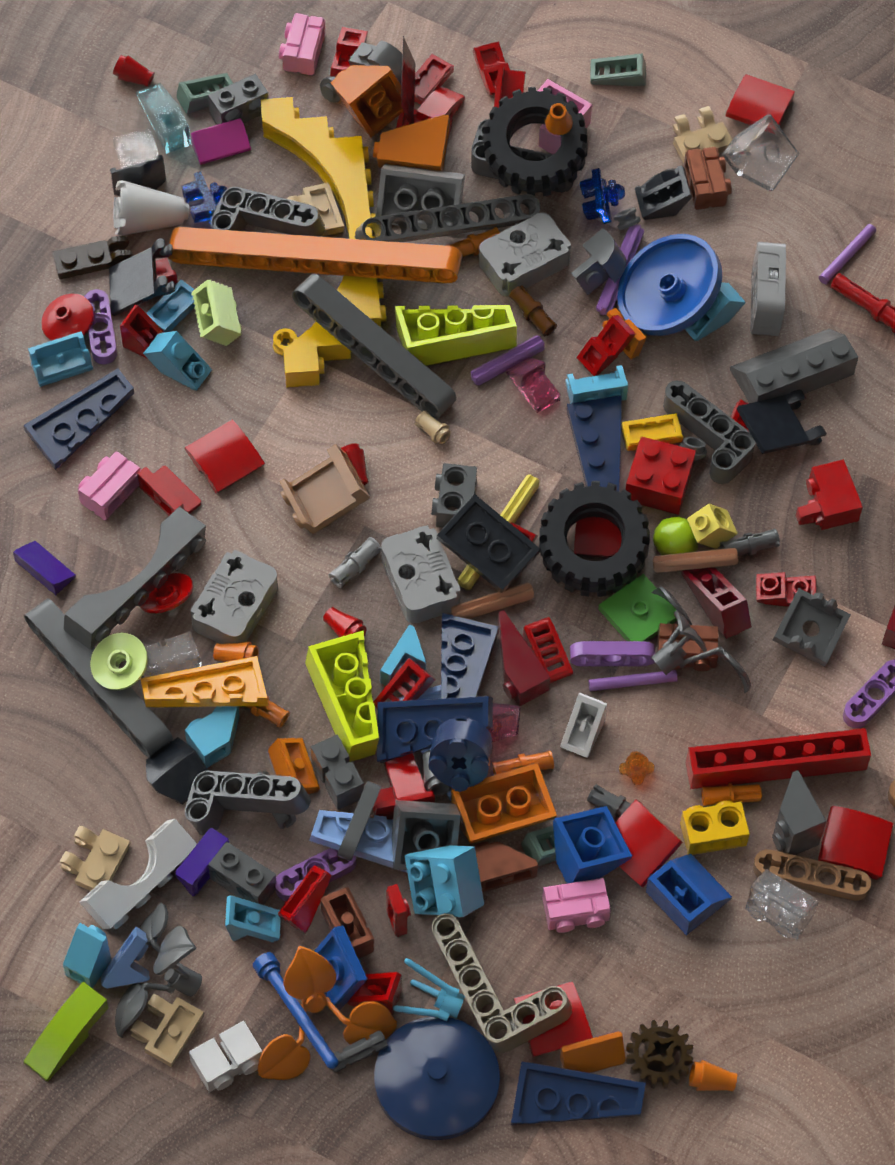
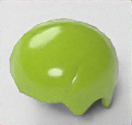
M671 517L663 519L654 530L653 543L661 555L689 553L698 550V543L688 520L685 518Z

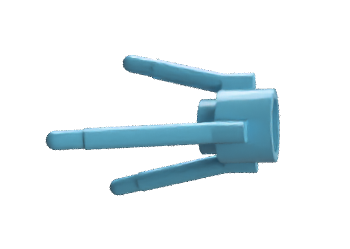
M406 958L404 960L405 964L442 988L438 991L414 979L410 981L412 986L437 997L434 1006L439 1008V1011L395 1005L393 1010L408 1014L437 1017L444 1021H447L449 1016L457 1018L465 998L463 994L459 993L460 989L448 985L420 965Z

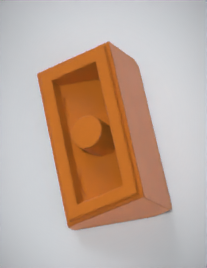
M278 738L268 749L276 775L295 777L300 781L308 794L318 792L320 787L303 738Z
M619 1031L562 1046L560 1054L563 1069L586 1073L624 1064L626 1059L623 1035Z

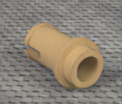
M427 411L421 412L415 420V425L430 435L434 443L443 444L451 435L449 426L446 423L441 424Z

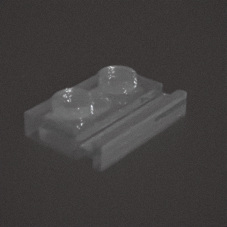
M146 128V131L141 133L135 131L112 137L121 168L157 159L159 155L150 128Z

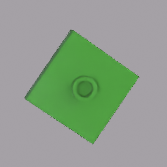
M644 574L603 601L598 607V610L626 641L648 642L658 635L660 623L674 624L678 621L674 615L676 609L667 600L652 593L656 587Z

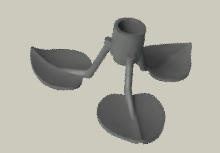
M662 586L656 588L652 593L664 598L676 608L674 615L679 624L668 641L662 645L663 648L651 657L664 674L667 675L678 665L682 669L687 664L716 654L733 666L742 680L744 693L748 692L751 688V682L743 667L721 646L707 651L699 634L690 627L692 622L676 598ZM679 633L685 635L678 643L677 641L674 642ZM692 638L704 653L684 660L683 657L687 654L682 649V646Z
M163 903L158 904L155 910L146 917L139 929L146 933V944L148 947L151 945L159 953L154 963V973L157 975L165 973L164 979L168 984L144 983L142 985L141 983H134L125 991L118 1003L115 1014V1027L118 1036L123 1038L125 1030L136 1021L144 1010L148 998V990H163L173 994L176 989L192 997L199 990L202 983L201 974L179 963L183 958L196 950L184 927L177 926L172 929L163 940L161 947L158 945L157 938L164 932L168 921V911Z

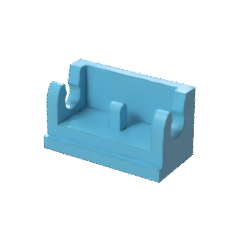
M82 331L28 348L31 366L40 387L93 370L89 349H86Z
M622 365L616 366L617 371L614 373L574 379L573 373L567 374L565 384L570 403L622 395V400H627L628 382L626 381Z

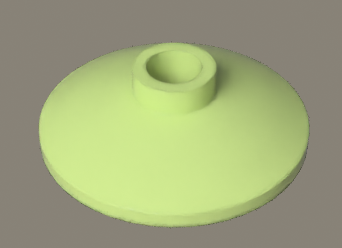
M128 633L109 635L96 646L92 653L90 661L92 675L101 686L107 689L123 690L129 688L139 681L146 670L148 663L147 650L144 644L134 635ZM122 661H127L126 665L119 669V664Z

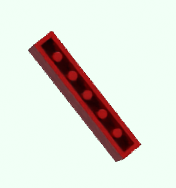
M866 728L688 747L685 763L690 789H699L702 787L727 786L728 783L736 785L790 779L792 773L797 770L802 777L867 770L871 751Z

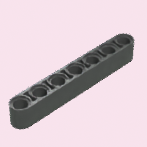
M524 194L371 217L356 229L355 239L403 243L488 230L494 227L514 226L538 214L540 202L535 196ZM520 204L528 207L529 215L522 212ZM495 208L503 211L504 218H499L496 215ZM470 211L478 216V222L470 219ZM444 215L452 219L453 226H448L444 222ZM418 219L426 223L427 230H422L418 226ZM392 223L400 226L401 234H396L392 230ZM366 227L374 230L375 238H370L366 234Z
M311 274L292 292L294 302L304 312L422 412L427 411L432 417L438 419L456 401V394L448 384L319 275Z
M47 598L26 613L24 618L31 630L145 756L150 758L173 740L169 729L149 707H146L145 702L131 687L123 690H110L101 686L95 680L90 667L91 656L95 647L90 650L64 630L65 614L52 600Z

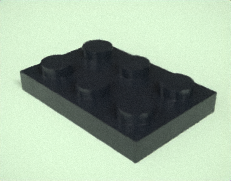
M476 494L445 525L436 538L501 593L511 585L541 550V548Z

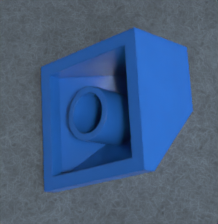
M607 806L554 818L553 820L556 863L567 884L600 879L632 857Z

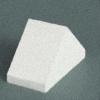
M579 693L560 747L588 758L604 725L607 703Z

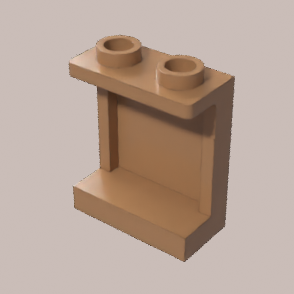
M337 444L327 449L330 457L292 482H288L285 478L279 481L283 488V491L280 492L282 498L288 506L292 505L295 511L292 514L294 521L300 529L305 527L312 534L370 499L348 455Z

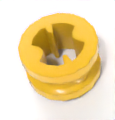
M279 329L273 335V350L281 356H284L283 349L287 347L281 345L283 339H289V343H287V346H289L298 338L297 334L291 329Z

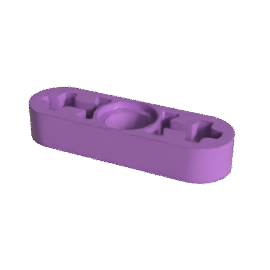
M95 289L89 291L84 296L89 300L94 309L93 323L88 330L93 359L97 363L109 364L117 356L109 298L104 291ZM94 301H99L101 312L95 313ZM98 322H104L108 325L106 330L100 332L95 331L93 326ZM105 340L107 353H101L100 341Z
M581 641L570 646V662L576 666H648L654 663L651 657L655 654V646L650 642Z
M895 660L887 661L846 703L843 719L848 726L852 728L864 727L894 697L895 677L889 682V685L886 681L890 672H895ZM878 688L883 692L884 697L880 700H874L868 695V690ZM864 702L866 706L863 709L862 715L852 716V711H858Z
M329 848L281 872L276 877V894L280 899L287 901L302 882V880L299 881V873H302L304 879L308 869L314 865L322 867L332 875L329 880L330 883L350 873L355 868L356 856H353L352 861L348 860L346 864H343L342 861L336 862L339 850ZM327 859L329 860V864L333 865L332 872H330L329 865L326 862ZM288 880L290 884L295 883L294 890L290 891L288 888H284V881Z

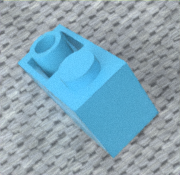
M722 282L718 296L710 309L697 322L685 330L694 341H698L728 323L746 302L729 283Z
M177 331L158 333L143 353L162 374L193 390H198L212 371L211 367Z
M217 706L211 714L203 719L197 718L193 720L185 729L187 744L197 752L207 768L231 754L239 720L238 706Z
M79 923L63 962V967L67 977L80 984L84 981L93 988L112 959L106 934L94 925L87 927Z

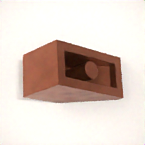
M498 841L493 843L481 842L474 846L482 893L537 877V861Z

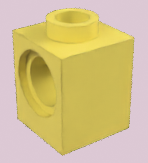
M707 504L687 518L697 543L715 549L720 546V542L728 541L738 534L728 510L712 504Z

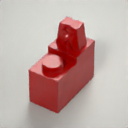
M844 459L811 467L809 479L806 480V486L810 496L814 495V499L809 500L807 505L797 507L795 516L798 524L815 523L820 525L821 530L859 521L863 506Z

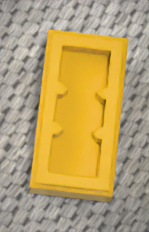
M677 413L625 421L621 424L627 451L637 450L641 436L669 444L683 441Z

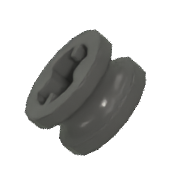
M636 207L623 210L613 216L614 220L619 222L617 226L619 230L631 227L641 221L640 217L635 215Z

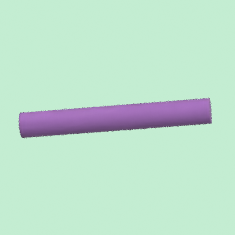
M868 224L819 276V280L823 284H827L876 232V228L872 224Z
M672 670L665 675L663 671L589 679V690L596 691L677 681V672Z

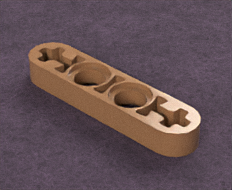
M762 850L756 855L753 863V871L760 879L853 901L864 899L871 887L870 877L861 870L779 851ZM765 859L771 861L769 870L763 869ZM781 862L785 863L783 874H779ZM793 865H799L805 870V875L801 878H794L790 875L788 869ZM822 872H829L834 876L835 882L831 885L822 884L818 875ZM841 876H844V884L843 887L840 888L838 886L841 880ZM854 880L860 881V886L862 887H860L859 891L853 890L852 884Z

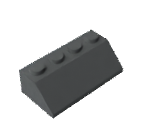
M827 329L730 367V371L748 402L753 403L785 396L799 389L806 394L852 376L855 373L858 355L846 335L832 329Z

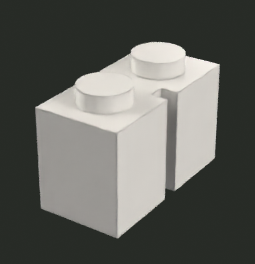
M244 1020L219 1034L222 1040L220 1045L231 1061V1065L214 1037L189 1051L190 1061L209 1093L215 1089L218 1091L223 1090L231 1085L234 1076L237 1074L241 1075L244 1073L248 1075L257 1070L262 1050Z

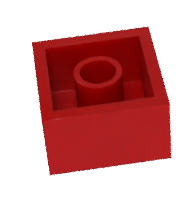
M641 436L625 488L626 491L631 493V500H638L643 506L679 515L693 470L696 450Z

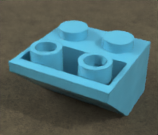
M449 845L405 855L414 914L441 915L447 913L455 917H464L484 905L475 847Z

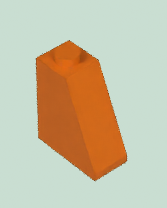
M449 115L437 116L382 132L380 141H375L373 158H377L378 167L382 168L384 164L443 171L450 130Z

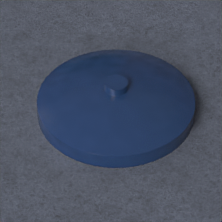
M424 1017L403 1025L386 1040L388 1046L379 1052L375 1064V1092L386 1116L401 1130L422 1139L447 1140L468 1133L488 1116L495 1104L499 1091V1064L490 1043L474 1027L448 1017L447 1021L437 1017Z

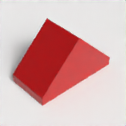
M134 305L120 325L123 347L145 358L147 357L143 353L157 334L164 333L138 305Z
M398 972L365 974L367 981L347 1003L356 1007L364 1002H378L387 1007L393 1016V1007L397 1005L402 990V975Z

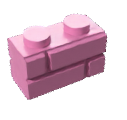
M296 13L292 23H287L285 29L287 42L286 44L282 43L279 50V59L283 60V69L285 71L300 72L306 75H313L315 73L326 33L324 18L309 17L308 15Z
M115 452L110 458L104 457L100 461L97 471L91 477L86 476L79 484L78 494L81 504L90 511H94L103 520H107L139 486L137 473L141 471L140 467L128 461L119 452Z
M604 878L543 887L542 898L549 930L556 929L559 933L572 931L575 926L587 924L588 928H597L604 925L605 921H609L610 905Z

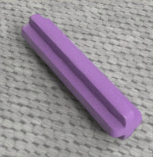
M536 335L471 371L472 381L476 385H481L545 349L544 341L539 335Z

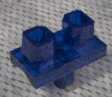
M600 168L592 170V178L580 181V190L584 199L595 196V200L582 204L586 219L601 218L604 224L611 223L610 202L611 206H618L619 200L625 197V188L620 184H616V180H609L607 185L606 179L601 177Z
M199 171L193 173L194 181L181 186L182 194L186 203L200 199L201 203L190 206V213L194 223L208 220L211 226V219L216 210V205H218L227 187L218 186L216 182L210 184L209 190L202 172Z

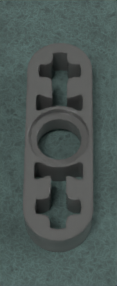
M367 781L337 856L352 861L380 792V785Z

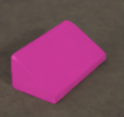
M241 118L191 133V143L200 165L251 150Z

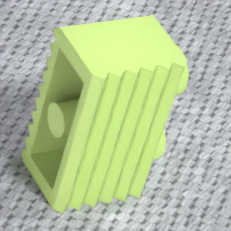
M210 279L192 291L191 295H193L192 300H194V309H196L195 314H197V323H199L200 337L227 346L241 336V324L237 316L236 301L233 297L232 287L219 284V282L215 283V281Z

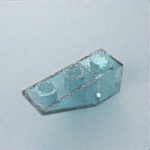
M161 83L136 91V95L166 154L191 145L189 125L179 105Z

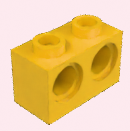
M730 800L717 803L715 806L704 808L701 805L689 807L686 811H682L680 825L687 854L696 855L747 846L750 834L741 801L733 803ZM730 820L735 823V826L727 827L722 821ZM701 825L705 827L706 831L698 832L692 826Z

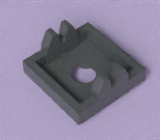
M798 588L773 641L825 667L851 614L837 608L836 600H825L822 593H814L812 595ZM805 622H815L819 627V633L813 637L807 636L802 629Z

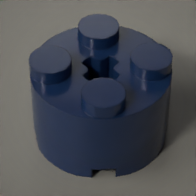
M457 718L445 721L437 728L433 738L429 756V770L439 781L451 786L455 791L462 792L469 787L479 784L487 776L493 751L491 733L484 725L472 719L457 721Z

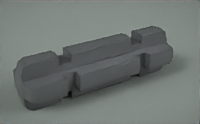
M377 1031L369 1035L370 1039L366 1040L363 1038L343 1048L344 1052L340 1054L338 1051L335 1052L334 1055L338 1059V1066L332 1070L338 1072L346 1068L345 1064L347 1063L352 1065L373 1055L372 1051L374 1050L379 1052L385 1049L388 1044L383 1033Z

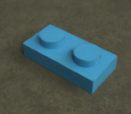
M180 280L175 285V291L164 295L146 314L164 332H170L194 309L195 305L193 304L194 300H192L193 295L191 294L195 289L183 280Z

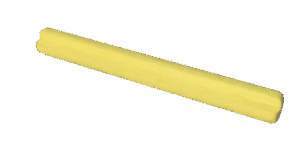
M527 475L500 514L509 523L516 522L538 489L539 479L532 475ZM466 565L458 577V584L460 587L470 590L480 575L469 565Z

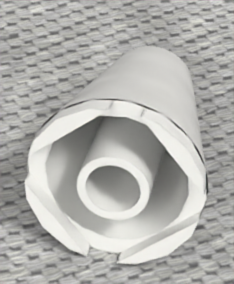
M117 181L115 190L121 191L120 197H114L113 223L114 228H118L115 235L122 236L183 225L184 220H188L189 204L184 202V198L131 182Z

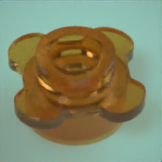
M638 751L631 752L626 762L619 765L620 774L631 778L634 785H641L647 774L653 773L655 769L654 764L649 762L648 758ZM638 766L640 769L635 770L634 767Z

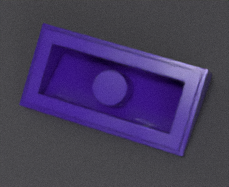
M37 541L30 542L13 552L15 562L55 596L76 577V574Z
M213 828L206 832L175 872L177 878L192 896H196L210 879L208 864L226 841L229 843L227 837Z

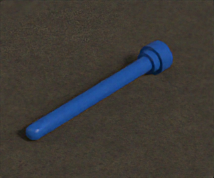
M271 952L257 957L253 963V968L258 976L266 981H270L326 1066L330 1069H335L338 1066V1059L298 1000L286 992L283 983L284 979L280 975V962Z

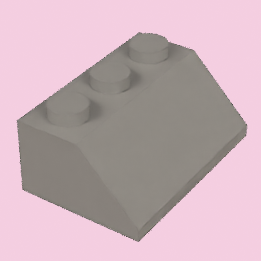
M384 164L381 168L376 217L462 204L465 174ZM444 215V222L448 226H453L452 219ZM418 219V226L421 229H427L426 223Z

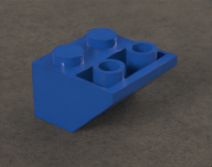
M692 854L670 860L652 874L647 881L646 893L686 936L732 899V896Z

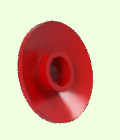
M70 293L62 295L53 300L44 311L41 322L42 330L51 341L82 331L84 336L93 323L94 309L89 300L80 294Z
M171 573L165 584L159 589L155 588L140 608L147 613H162L175 609L192 594L194 585L191 578L186 574Z

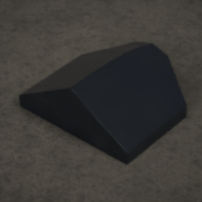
M158 155L157 159L116 170L115 167L110 169L114 195L120 196L121 190H115L117 181H127L155 190L166 181L164 158L162 155Z
M682 165L677 166V168L666 169L652 176L642 186L638 185L635 187L636 197L644 220L676 216L693 197L685 169Z
M179 737L146 759V779L157 793L176 800L177 803L182 805L188 801L195 777L203 771H209L197 752Z

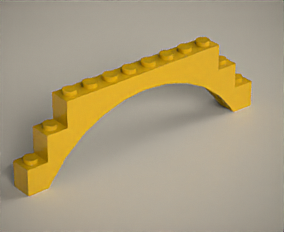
M293 97L260 99L263 137L294 153L311 167L324 183L329 182L332 193L344 216L349 239H355L356 229L365 220L375 217V213L370 214L369 207H374L373 191H367V185H371L370 168L365 169V163H369L368 146L363 147L362 136L334 138L333 127H328L327 116L300 118L299 107L294 108ZM366 227V234L370 238H375V236H372L373 229ZM343 276L337 291L381 327V322H386L385 305H380L379 302L380 298H384L383 282H377V278ZM315 322L312 327L283 349L286 388L320 385L319 374H325L324 361L351 359V351L319 323Z

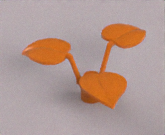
M303 946L298 947L294 959L286 970L283 983L286 992L290 996L301 1000V1006L305 1012L318 1013L327 1006L343 1024L347 1025L343 1032V1037L350 1045L363 1038L366 1040L370 1039L369 1035L377 1031H381L385 1039L394 1032L397 1027V1021L389 1009L378 1002L369 1001L361 1003L351 1011L350 1019L346 1018L335 1007L330 998L325 995V992L330 991L336 982V972L331 963L311 949ZM300 1026L297 1041L291 1035L283 1034L268 1043L258 1062L257 1070L259 1076L265 1079L287 1080L295 1078L305 1071L310 1062V1053L306 1047L301 1046L304 1042L305 1033Z

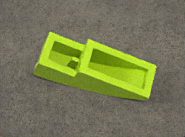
M83 981L46 1026L26 1056L24 1064L48 1082L89 1036L88 1031L109 1009L107 999Z

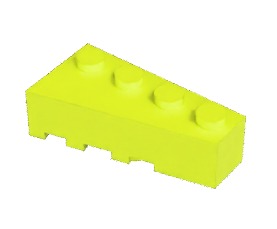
M458 305L447 306V309H430V306H419V309L406 310L405 306H395L396 329L401 345L425 366L511 349L517 346V325L510 305H473L472 309L458 308Z
M363 631L308 646L305 662L335 735L338 734L349 755L350 762L375 755L379 741Z

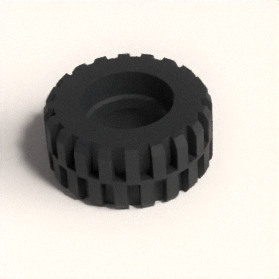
M528 87V92L524 93L520 89L513 91L512 98L509 99L507 96H504L499 100L500 107L492 108L489 113L490 120H486L484 125V152L490 172L493 177L498 176L499 183L506 188L510 185L512 192L518 195L521 194V191H526L527 194L535 196V193L542 192L544 197L551 195V190L555 188L560 192L566 188L565 182L573 183L577 178V171H582L585 165L588 142L584 117L582 113H578V107L573 101L567 103L566 95L560 92L557 95H553L550 88L544 87L543 92L536 91V87ZM556 103L563 104L572 117L573 125L568 133L560 135L561 146L557 152L541 161H528L517 156L510 148V139L513 134L521 127L529 124H545L551 106Z
M591 481V486L584 487L583 482L574 484V490L569 491L566 488L559 493L558 500L552 499L548 504V511L543 513L541 519L539 548H541L540 555L543 557V564L546 570L551 571L552 578L557 583L563 582L566 590L573 592L574 589L580 590L581 596L589 597V592H597V596L601 597L606 596V592L612 590L614 593L618 592L625 583L630 584L636 579V574L641 573L645 566V560L648 557L650 530L648 529L649 521L647 515L642 513V506L638 500H631V493L625 489L622 492L617 491V485L608 482L607 487L600 486V481ZM584 518H604L619 528L622 536L621 547L615 555L606 560H584L575 555L568 546L567 534L569 529L577 521Z

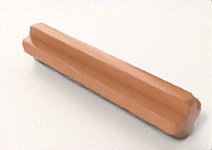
M736 548L654 556L653 569L655 573L737 565L739 561L738 551Z
M530 583L521 584L506 589L503 593L499 591L452 606L451 615L466 619L481 616L534 598V590Z

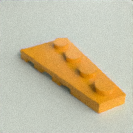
M257 656L140 678L146 707L268 706L267 694Z

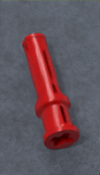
M838 273L833 279L830 288L871 313L873 320L883 322L892 328V332L895 333V307L891 305V301L879 299L849 280L843 274Z

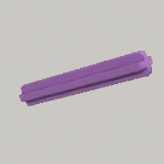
M639 224L628 228L620 247L626 257V266L635 256L644 234V229ZM610 278L607 279L596 306V311L600 315H607V312L614 308L618 296L620 278L615 283Z

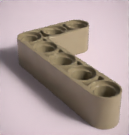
M444 913L434 919L432 932L485 1037L494 1050L502 1053L511 1051L570 1018L573 1009L572 1004L564 990L557 986L548 987L504 1010L456 917ZM454 928L453 933L448 936H442L446 929ZM467 953L464 960L455 961L459 954ZM480 978L479 984L474 987H468L472 979ZM554 1001H563L559 1008L549 1009ZM486 1004H494L492 1010L487 1013H481V1009ZM535 1015L531 1023L522 1024V1020L526 1016ZM502 1029L507 1030L503 1038L494 1039L496 1032Z

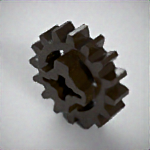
M652 1020L649 1029L644 1024H641L639 1027L640 1035L632 1032L630 1040L633 1043H627L626 1051L631 1053L626 1056V1064H634L630 1070L631 1075L640 1073L639 1082L644 1083L648 1079L651 1081L650 1084L653 1089L657 1082H661L664 1089L668 1088L669 1080H672L676 1085L679 1084L680 1075L687 1077L689 1073L687 1066H691L694 1057L689 1055L693 1052V1045H685L689 1035L683 1034L680 1036L678 1034L679 1025H676L673 1029L668 1028L667 1020L663 1022L662 1026H658L656 1021ZM643 1043L646 1052L640 1057L639 1048ZM679 1051L680 1061L675 1065L673 1056Z

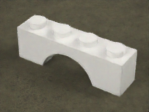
M176 819L167 820L145 840L149 852V861L146 871L139 880L128 886L119 885L110 880L101 881L79 902L102 929H111L112 927L117 929L129 918L127 913L134 906L138 909L151 898L149 892L154 887L158 886L161 888L173 877L170 872L178 865L180 866L197 845Z

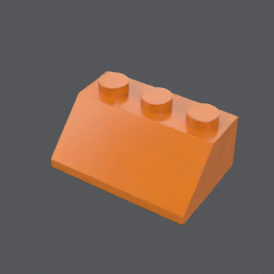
M351 65L346 70L339 72L335 79L330 82L352 117L370 138L403 112L401 107L402 86L389 66Z
M538 763L487 777L479 784L469 787L462 792L451 788V804H455L461 814L459 827L470 844L557 818Z

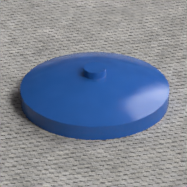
M673 234L651 242L630 260L620 278L617 301L622 315L626 320L630 319L642 333L647 335H670L688 328L705 315L718 296L722 283V266L719 257L706 241L694 235Z

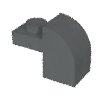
M381 40L377 46L362 42L348 60L350 66H389L402 86L403 54L396 47Z
M602 228L582 245L590 258L571 272L587 295L608 278L615 283L621 277L626 267L624 253L613 237Z

